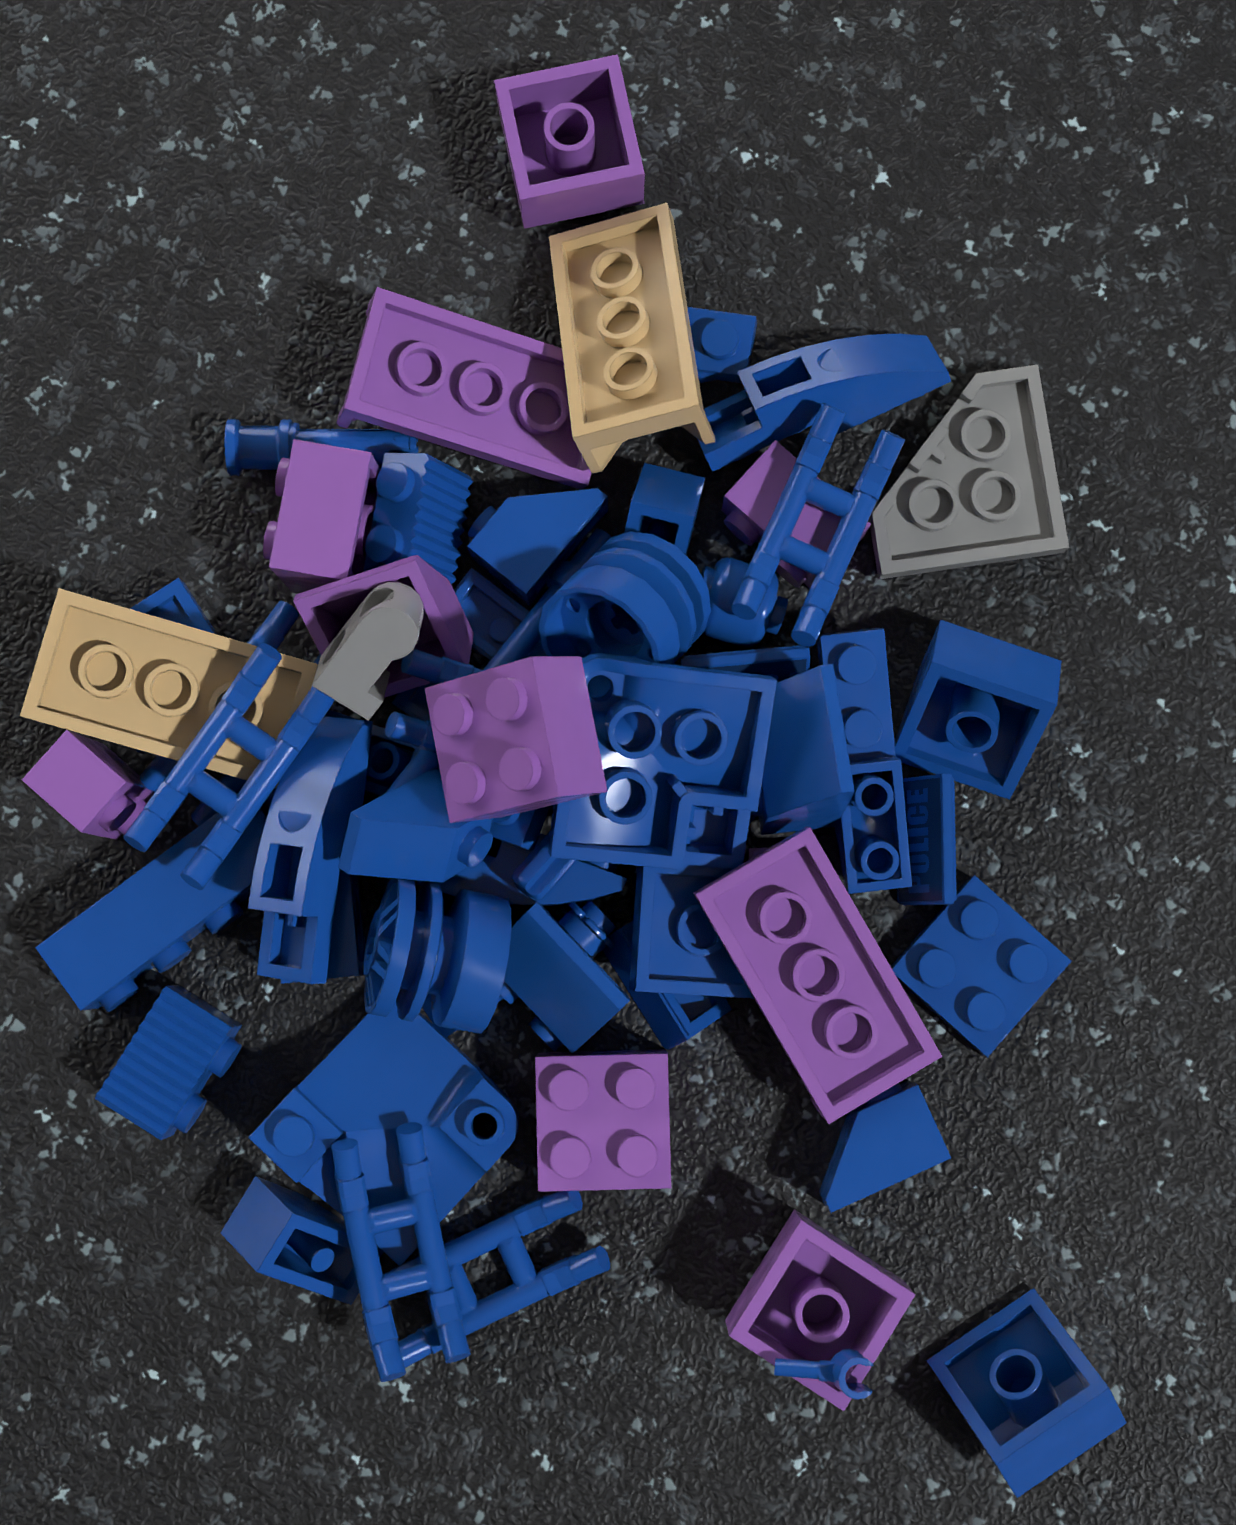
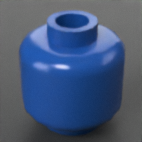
M724 557L716 563L714 568L704 566L701 572L709 590L711 613L703 634L751 649L760 643L766 632L775 635L778 633L786 613L788 599L778 596L779 579L774 573L756 617L752 620L739 618L732 612L731 606L750 563L731 557Z

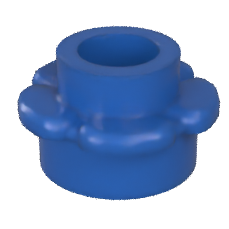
M591 900L581 908L575 902L568 904L571 909L558 923L592 958H595L606 946L612 950L615 945L607 936L616 926Z

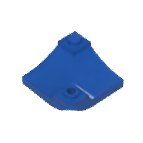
M596 653L583 657L582 662L587 686L589 681L598 675L606 676L610 680V688L605 695L601 697L589 695L608 792L554 805L548 845L550 857L683 870L684 864L730 869L743 864L751 811H758L777 680L767 675L663 664L630 656Z
M395 1001L387 1017L367 1014L333 1051L297 1087L293 1088L248 1138L295 1183L300 1182L343 1216L337 1194L331 1145L337 1140L352 1138L358 1141L369 1208L407 1199L400 1171V1153L396 1129L404 1123H420L423 1129L425 1150L429 1159L434 1187L433 1195L440 1223L511 1146L518 1133L519 1116L509 1096L451 1040L445 1037L421 1012L413 1022L400 1019ZM480 1113L491 1114L497 1122L496 1133L488 1137L477 1134L473 1127L476 1115ZM413 1225L375 1235L377 1246L399 1266L418 1247Z

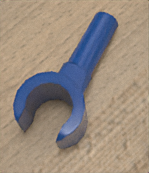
M845 1349L836 1353L831 1361L820 1360V1362L775 1358L774 1375L833 1382L849 1398L858 1400L871 1395L872 1389L861 1383L847 1384L845 1380L846 1372L853 1365H874L858 1351Z

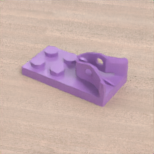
M379 287L376 288L366 310L367 319L345 401L337 418L336 424L347 429L352 421L361 420L580 490L588 486L591 471L572 437L562 348Z
M810 827L802 828L693 892L812 1097L810 1099L828 1124L942 1057Z

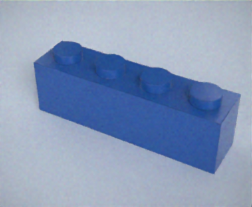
M262 806L203 890L190 886L181 878L180 874L222 817L219 813L205 821L35 947L80 1011L99 1009L101 1006L104 1007L106 1012L116 1009L140 990L135 983L136 980L154 967L159 973H162L175 966L191 953L192 950L187 944L190 940L206 928H208L211 934H215L229 926L244 913L239 904L250 896L254 866L268 815Z

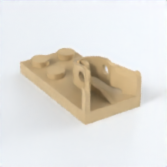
M668 203L549 236L572 437L591 473L603 471L624 441L674 427L684 428L704 444L714 443L715 435L703 409L674 219Z
M59 588L20 716L178 761L219 704L223 695L257 646ZM280 653L282 659L243 717L276 739L311 689L318 664ZM227 738L206 769L248 780L260 760Z

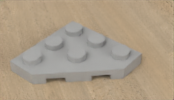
M1038 365L976 373L906 469L874 509L869 522L871 523L870 531L878 580L1064 553L1069 548Z

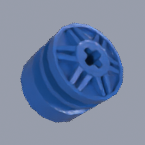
M633 531L613 536L543 605L538 625L543 649L547 656H578L583 658L590 654L604 653L637 657L650 662L675 665V662L687 652L691 644L706 629L711 613L709 590L697 566L674 544L654 534ZM603 675L593 677L587 686L588 693L598 696L605 695L610 688L609 678Z
M391 878L387 884L380 907L373 916L365 947L363 964L365 975V1011L371 1015L387 1017L396 1001L398 1017L402 1020L413 1022L420 1013L427 995L431 994V1011L434 1024L439 1027L481 1034L488 1027L496 1010L509 958L512 923L511 907L508 898L460 889L454 897L447 915L444 916L443 896L439 884L425 882L416 898L414 880Z

